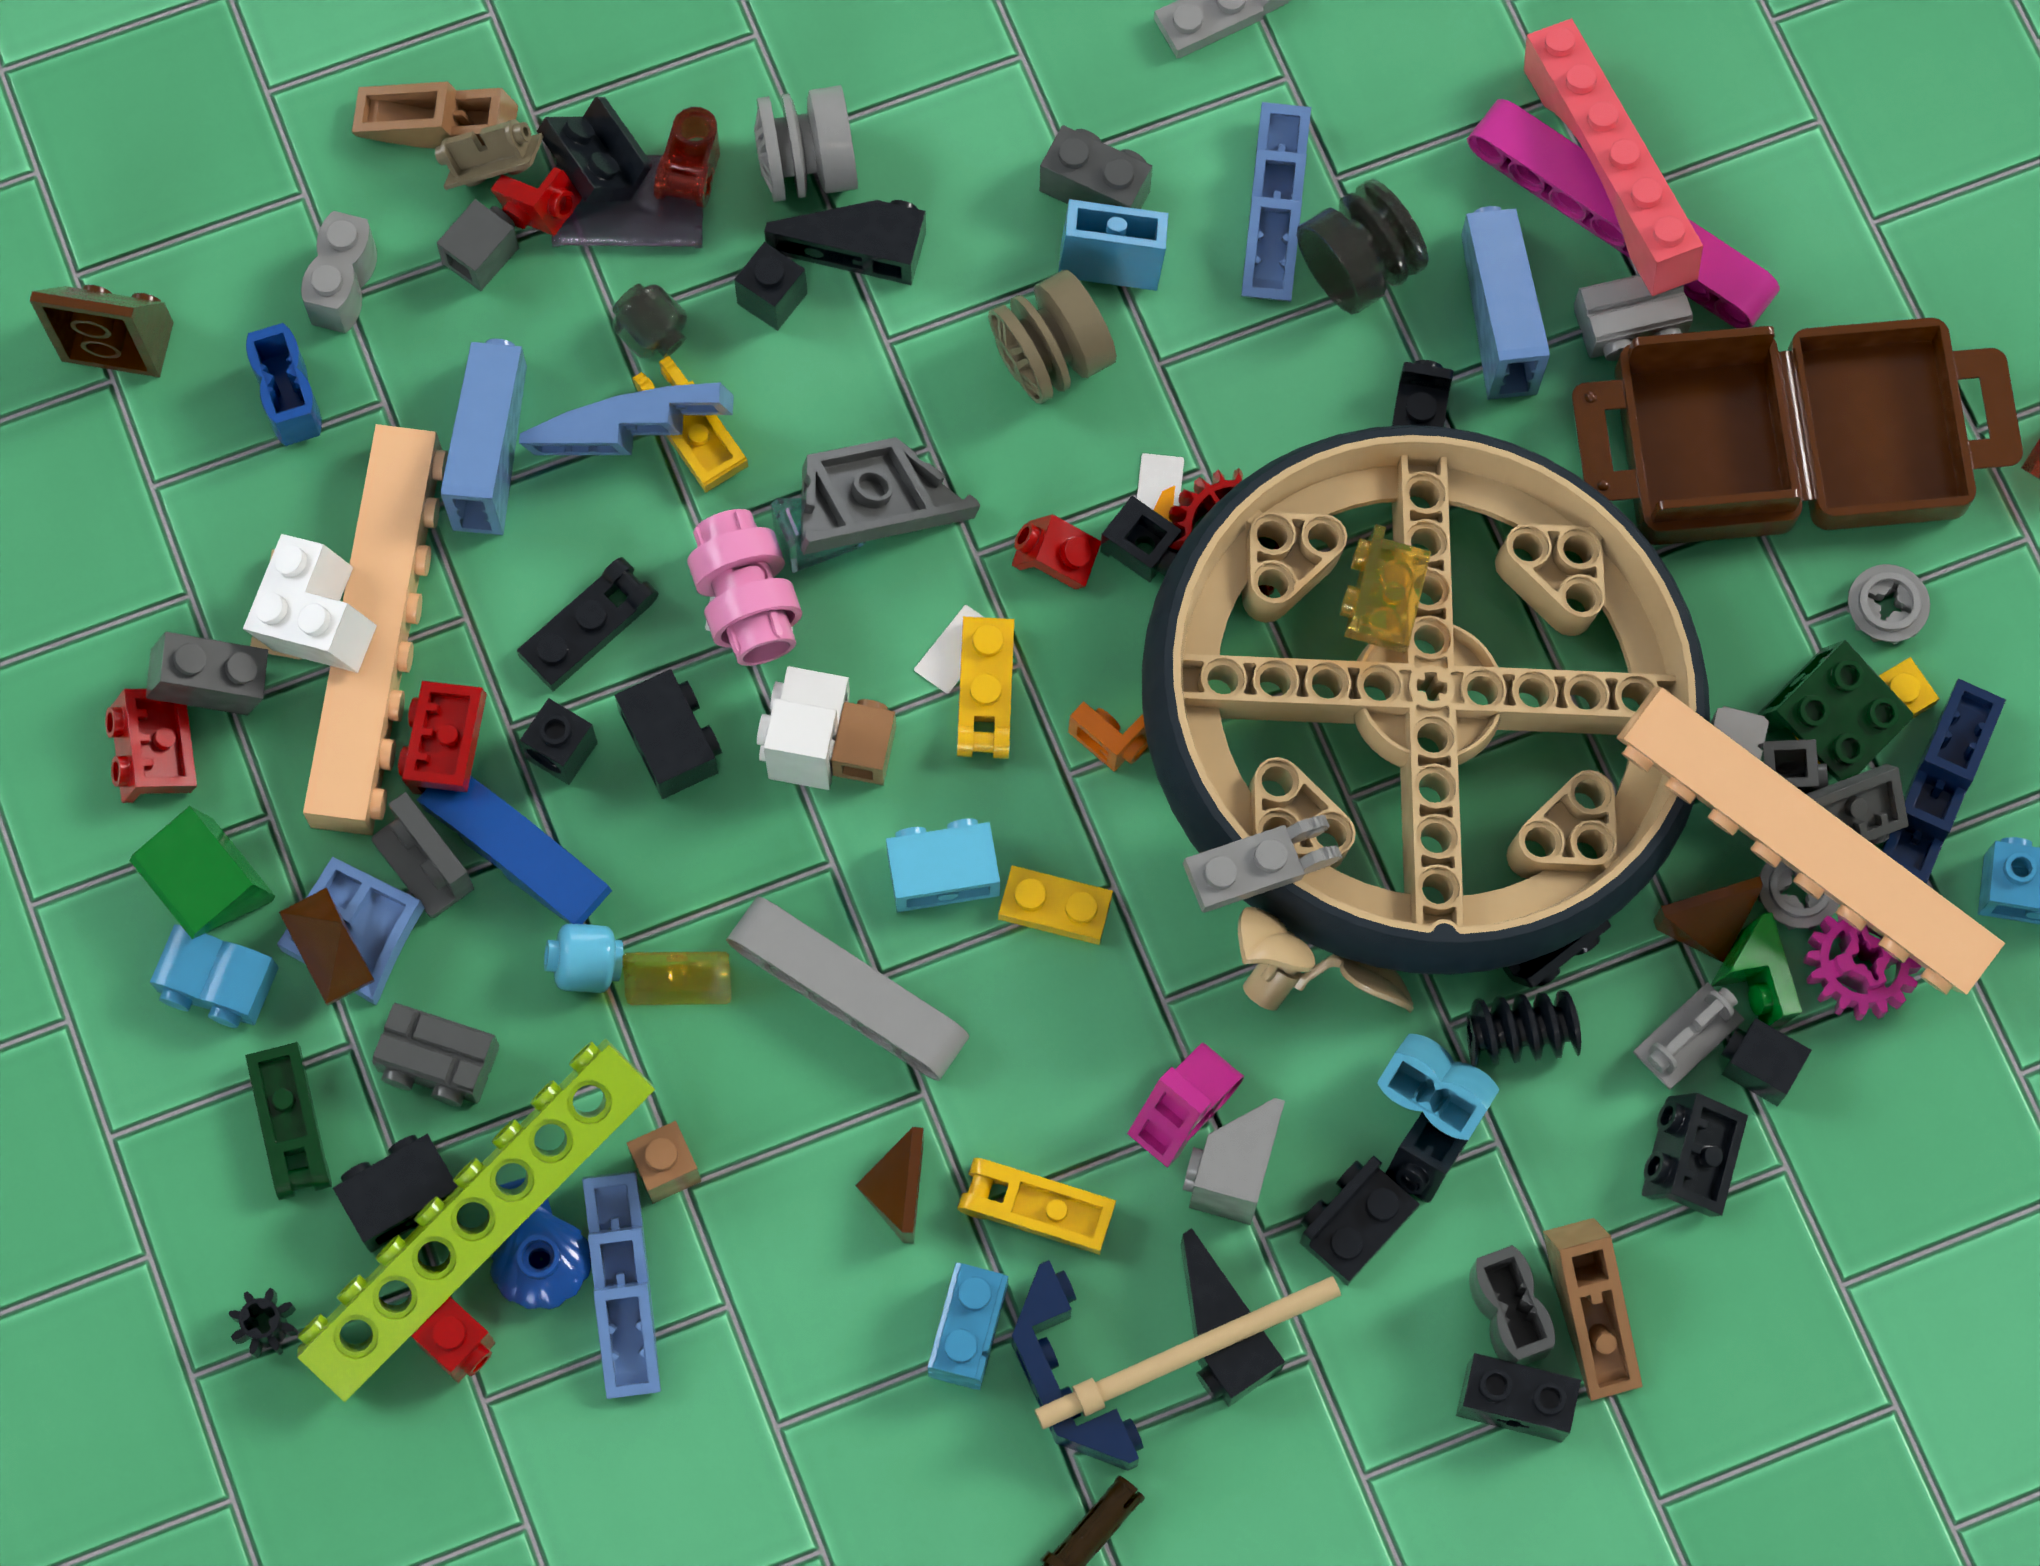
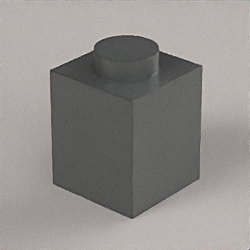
M475 199L438 240L437 247L442 264L479 291H482L519 249L514 221L500 208L492 206L488 209Z

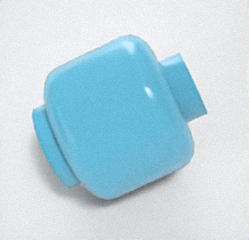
M568 923L560 928L556 940L546 941L544 970L554 972V980L560 990L603 993L608 990L612 981L620 980L623 966L622 940H615L613 931L609 927Z

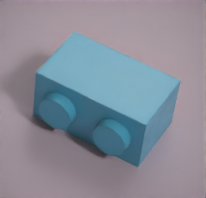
M960 819L950 822L947 825V829L926 832L924 827H910L897 831L895 837L886 838L887 856L897 913L1000 896V877L990 822L978 824L976 819Z

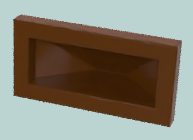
M1758 876L1661 906L1653 920L1655 927L1658 931L1724 962L1764 886L1761 877Z
M327 888L279 912L327 1006L375 981Z
M912 1127L855 1185L903 1243L914 1244L924 1146V1128Z

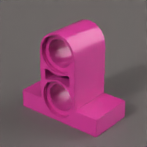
M1204 1042L1201 1043L1176 1069L1171 1067L1158 1080L1127 1134L1168 1168L1179 1157L1188 1141L1232 1096L1243 1081L1244 1075Z

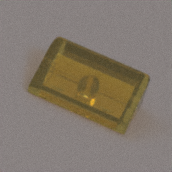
M636 952L623 955L625 997L630 1005L728 1004L731 1002L732 965L729 953Z

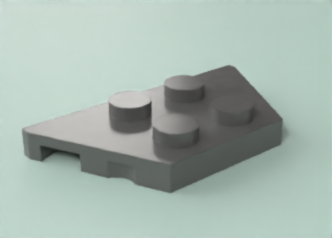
M896 437L809 454L802 467L801 551L805 555L974 519L980 504L970 494L965 499H961L942 484L946 475L930 463L920 460L911 448Z

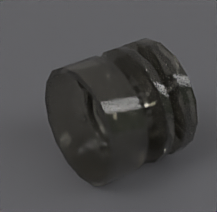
M1374 179L1367 180L1356 187L1355 193H1348L1341 197L1338 206L1339 211L1332 207L1321 210L1300 224L1296 233L1299 249L1318 284L1333 302L1351 315L1361 312L1385 295L1386 283L1392 286L1403 284L1407 281L1408 275L1418 274L1427 267L1429 261L1426 244L1409 211L1391 190Z

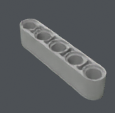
M759 896L755 898L726 939L727 943L746 959L929 1078L939 1081L970 1037L955 1021L765 898Z

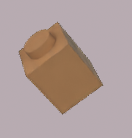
M861 699L857 701V704L844 702L831 759L833 776L884 786L896 731L895 711L888 710L885 704L874 700Z
M676 1121L627 1142L631 1157L652 1204L701 1182L698 1168Z

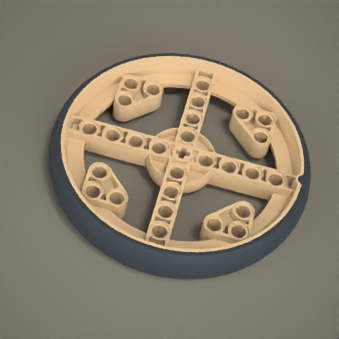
M1402 425L1374 427L1338 434L1299 447L1261 467L1238 483L1218 501L1189 534L1167 570L1155 598L1146 631L1142 661V710L1147 743L1157 778L1170 808L1192 845L1199 853L1282 825L1288 828L1298 821L1309 819L1313 816L1325 815L1330 828L1324 831V833L1332 835L1338 842L1342 855L1340 861L1331 866L1305 874L1300 881L1258 894L1243 901L1251 907L1262 909L1274 915L1285 925L1287 931H1291L1301 940L1318 948L1370 966L1408 973L1451 975L1490 971L1521 964L1554 952L1590 933L1622 910L1650 882L1669 857L1686 826L1695 799L1691 804H1688L1667 789L1664 785L1669 780V777L1654 766L1647 773L1628 760L1616 795L1612 783L1605 775L1594 770L1581 771L1574 775L1522 826L1508 846L1506 855L1508 865L1514 873L1522 878H1526V880L1502 889L1474 895H1463L1458 765L1479 754L1490 743L1497 730L1619 735L1636 712L1624 705L1622 697L1631 698L1640 706L1654 687H1663L1710 722L1708 679L1701 644L1690 611L1671 573L1656 550L1633 522L1603 494L1574 473L1548 458L1504 440L1476 432L1447 427ZM1416 496L1424 499L1430 508L1424 509L1416 506L1410 497ZM1392 502L1396 626L1391 627L1373 639L1361 652L1357 661L1220 655V647L1226 624L1241 592L1243 607L1250 617L1264 623L1278 620L1336 566L1346 546L1348 536L1342 522L1333 515L1358 507ZM1449 505L1487 515L1514 527L1496 555V571L1501 579L1556 631L1567 636L1580 635L1587 631L1602 609L1619 641L1628 673L1498 667L1491 653L1475 636L1453 625ZM1268 537L1273 539L1278 544L1279 549L1265 548L1260 544L1258 538ZM1309 540H1322L1328 545L1330 551L1322 552L1312 547ZM1412 544L1425 546L1429 549L1432 556L1425 557L1419 555L1412 548ZM1513 549L1525 550L1530 554L1533 561L1520 559ZM1564 551L1576 553L1580 556L1583 563L1578 564L1570 561ZM1258 586H1272L1277 589L1281 597H1267L1260 591ZM1413 592L1427 594L1434 604L1425 605L1420 603L1414 597ZM1571 598L1579 601L1584 606L1585 612L1572 609L1566 599ZM1415 640L1427 641L1433 646L1435 653L1428 654L1422 652L1415 645ZM1208 681H1223L1229 686L1231 693L1220 694L1215 692L1209 686ZM1271 682L1276 684L1281 689L1283 695L1271 696L1261 688L1260 683ZM1322 684L1327 686L1334 693V698L1320 697L1313 690L1312 685ZM1364 687H1377L1383 692L1386 700L1378 701L1372 699L1367 695ZM1468 691H1477L1483 694L1488 701V705H1480L1472 701ZM1519 693H1528L1535 697L1539 707H1530L1523 703ZM1570 695H1578L1586 699L1590 709L1585 710L1577 707L1571 700ZM1221 718L1355 724L1364 741L1374 752L1386 761L1400 767L1404 893L1373 886L1335 870L1341 864L1355 841L1356 832L1354 824L1294 763L1280 757L1269 758L1259 765L1247 786L1229 750ZM1425 737L1431 739L1438 746L1439 752L1432 753L1424 750L1418 743L1417 738ZM1269 780L1277 782L1284 789L1285 795L1274 796L1269 794L1264 789L1262 782ZM1419 787H1429L1435 790L1440 796L1441 802L1434 803L1423 798ZM1575 793L1589 796L1594 802L1595 808L1589 809L1580 805L1576 800ZM1316 837L1293 844L1298 858L1324 847L1318 842ZM1420 837L1434 838L1440 843L1443 852H1430L1423 846ZM1531 840L1539 843L1544 848L1546 856L1538 857L1530 853L1526 848L1525 841ZM1582 842L1592 846L1596 851L1597 859L1587 858L1582 855L1577 843ZM1422 887H1433L1440 891L1443 895L1444 903L1436 904L1429 901L1423 894Z

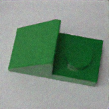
M1771 912L1762 914L1741 930L1713 979L1711 986L1716 987L1747 981L1749 986L1748 1000L1753 1013L1758 1016L1760 1021L1775 1029L1782 1027L1801 1014L1802 1009L1775 919Z

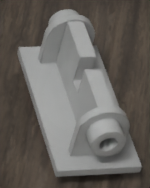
M1707 982L1645 1039L1633 1053L1671 1090L1745 1020L1733 1008L1738 1003L1736 997L1724 987L1717 992Z

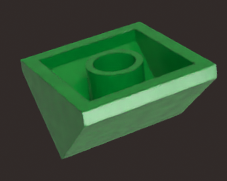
M191 806L187 807L133 853L129 860L191 939L265 906L275 898L274 893L216 821Z

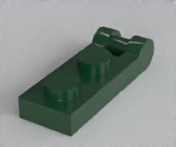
M298 1042L245 1055L273 1184L278 1199L283 1200L294 1197L296 1190L314 1186L316 1191L332 1187L300 1045ZM305 1152L308 1166L290 1170L287 1156Z

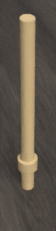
M1330 1276L1097 1382L1090 1378L1072 1386V1393L1034 1409L1039 1424L1044 1430L1079 1413H1083L1085 1417L1104 1409V1402L1341 1296L1340 1289L1334 1277Z

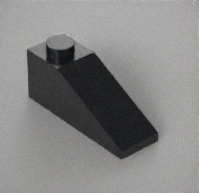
M874 200L767 222L764 230L765 242L786 257L912 285L926 235V211L919 210L912 203L903 200H893L890 203Z
M1191 1228L1182 1235L1180 1245L1195 1338L1250 1313V1311ZM1262 1331L1197 1360L1202 1369L1196 1374L1211 1398L1216 1400L1221 1396L1229 1407L1281 1372L1285 1361L1265 1332Z

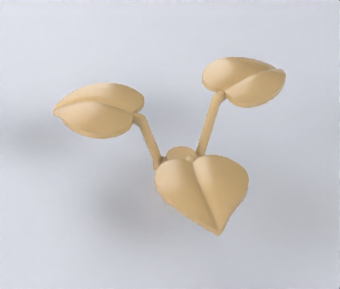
M1246 907L1241 912L1238 920V939L1242 963L1257 964L1244 982L1243 990L1259 1006L1272 1011L1277 1010L1293 987L1303 991L1309 981L1331 967H1338L1343 977L1362 991L1405 1008L1409 1013L1414 1009L1409 991L1396 970L1370 966L1335 954L1330 955L1315 965V957L1309 946L1295 936L1294 933L1287 931L1285 925L1274 915L1256 907Z

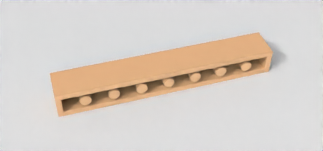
M375 425L350 565L353 567V570L346 584L342 602L351 605L376 624L377 627L358 673L330 666L303 814L311 828L372 836L375 820H383L385 815L387 790L381 789L384 770L391 771L395 761L396 741L390 739L393 721L400 722L403 716L405 693L399 690L402 672L409 673L412 667L414 645L413 642H408L411 624H418L421 617L422 594L417 593L420 576L428 575L430 568L431 547L425 544L428 528L435 529L438 523L440 500L439 498H434L437 480L443 481L448 451L442 450L437 432Z
M1654 687L1616 739L1627 746L1622 755L1647 773L1654 766L1669 777L1664 786L1688 804H1691L1697 798L1712 810L1707 817L1711 822L1731 836H1734L1737 830H1740L1755 842L1750 848L1754 854L1774 868L1780 862H1783L1797 873L1793 882L1817 900L1824 893L1838 903L1840 907L1835 913L1841 919L1859 931H1862L1866 925L1883 937L1878 943L1879 947L1902 963H1905L1908 957L1925 968L1920 977L1941 993L1947 995L1953 989L1956 992L1967 995L2005 945V942L1663 687Z

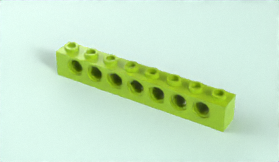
M606 1038L598 1046L592 1041L585 1045L569 1063L574 1070L559 1085L554 1080L550 1081L532 1099L530 1104L535 1109L521 1124L515 1119L506 1124L492 1140V1143L497 1148L482 1163L475 1157L465 1165L453 1179V1182L458 1187L444 1201L437 1196L433 1198L415 1217L414 1220L419 1226L405 1240L399 1235L394 1237L376 1256L375 1259L380 1265L366 1279L360 1274L354 1277L336 1297L341 1304L327 1318L321 1313L315 1316L299 1333L298 1338L302 1343L298 1346L297 1358L342 1401L346 1402L655 1091L652 1083ZM587 1085L596 1086L601 1089L603 1099L597 1109L590 1112H582L574 1107L573 1097L578 1089ZM554 1124L564 1130V1140L558 1148L543 1150L534 1143L536 1132L544 1125ZM508 1163L519 1164L526 1170L524 1182L514 1189H505L498 1185L495 1180L498 1170ZM470 1202L480 1203L488 1210L486 1220L480 1226L474 1228L465 1227L457 1220L459 1209ZM438 1241L446 1245L449 1249L446 1261L438 1266L423 1264L418 1258V1253L424 1244ZM389 1281H402L410 1288V1295L402 1304L389 1305L380 1298V1289ZM351 1320H362L371 1327V1335L363 1343H348L340 1334L344 1324Z

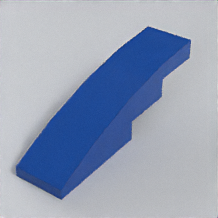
M470 776L467 793L427 788L417 799L426 812L457 833L467 846L498 867L509 881L567 923L583 924L612 892L611 888L566 849L472 776Z

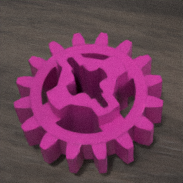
M1827 915L1820 924L1822 932L1814 931L1808 940V943L1817 950L1808 951L1803 958L1804 964L1816 967V970L1810 973L1806 981L1808 984L1821 983L1824 989L1819 994L1817 1000L1821 1003L1831 997L1835 999L1837 1003L1834 1013L1840 1015L1848 1006L1854 1008V1016L1858 1021L1865 1017L1869 1008L1872 1009L1877 1019L1883 1018L1888 1012V1004L1895 1009H1899L1906 1001L1902 992L1912 993L1917 987L1918 982L1909 975L1917 973L1922 966L1910 957H1908L1905 963L1892 957L1878 946L1883 937L1867 925L1862 931H1859L1839 916L1837 922L1834 918ZM1840 937L1841 941L1838 945L1842 953L1833 960H1829L1831 945L1836 938ZM1856 955H1858L1861 961L1870 960L1872 966L1869 970L1865 964L1860 963L1856 965L1853 959ZM1896 964L1894 980L1886 988L1885 983L1887 979L1884 971L1889 969L1891 965ZM1842 984H1844V985H1846V986H1848V987H1850V988L1856 990V992L1849 990L1848 988H1846V987L1843 986Z

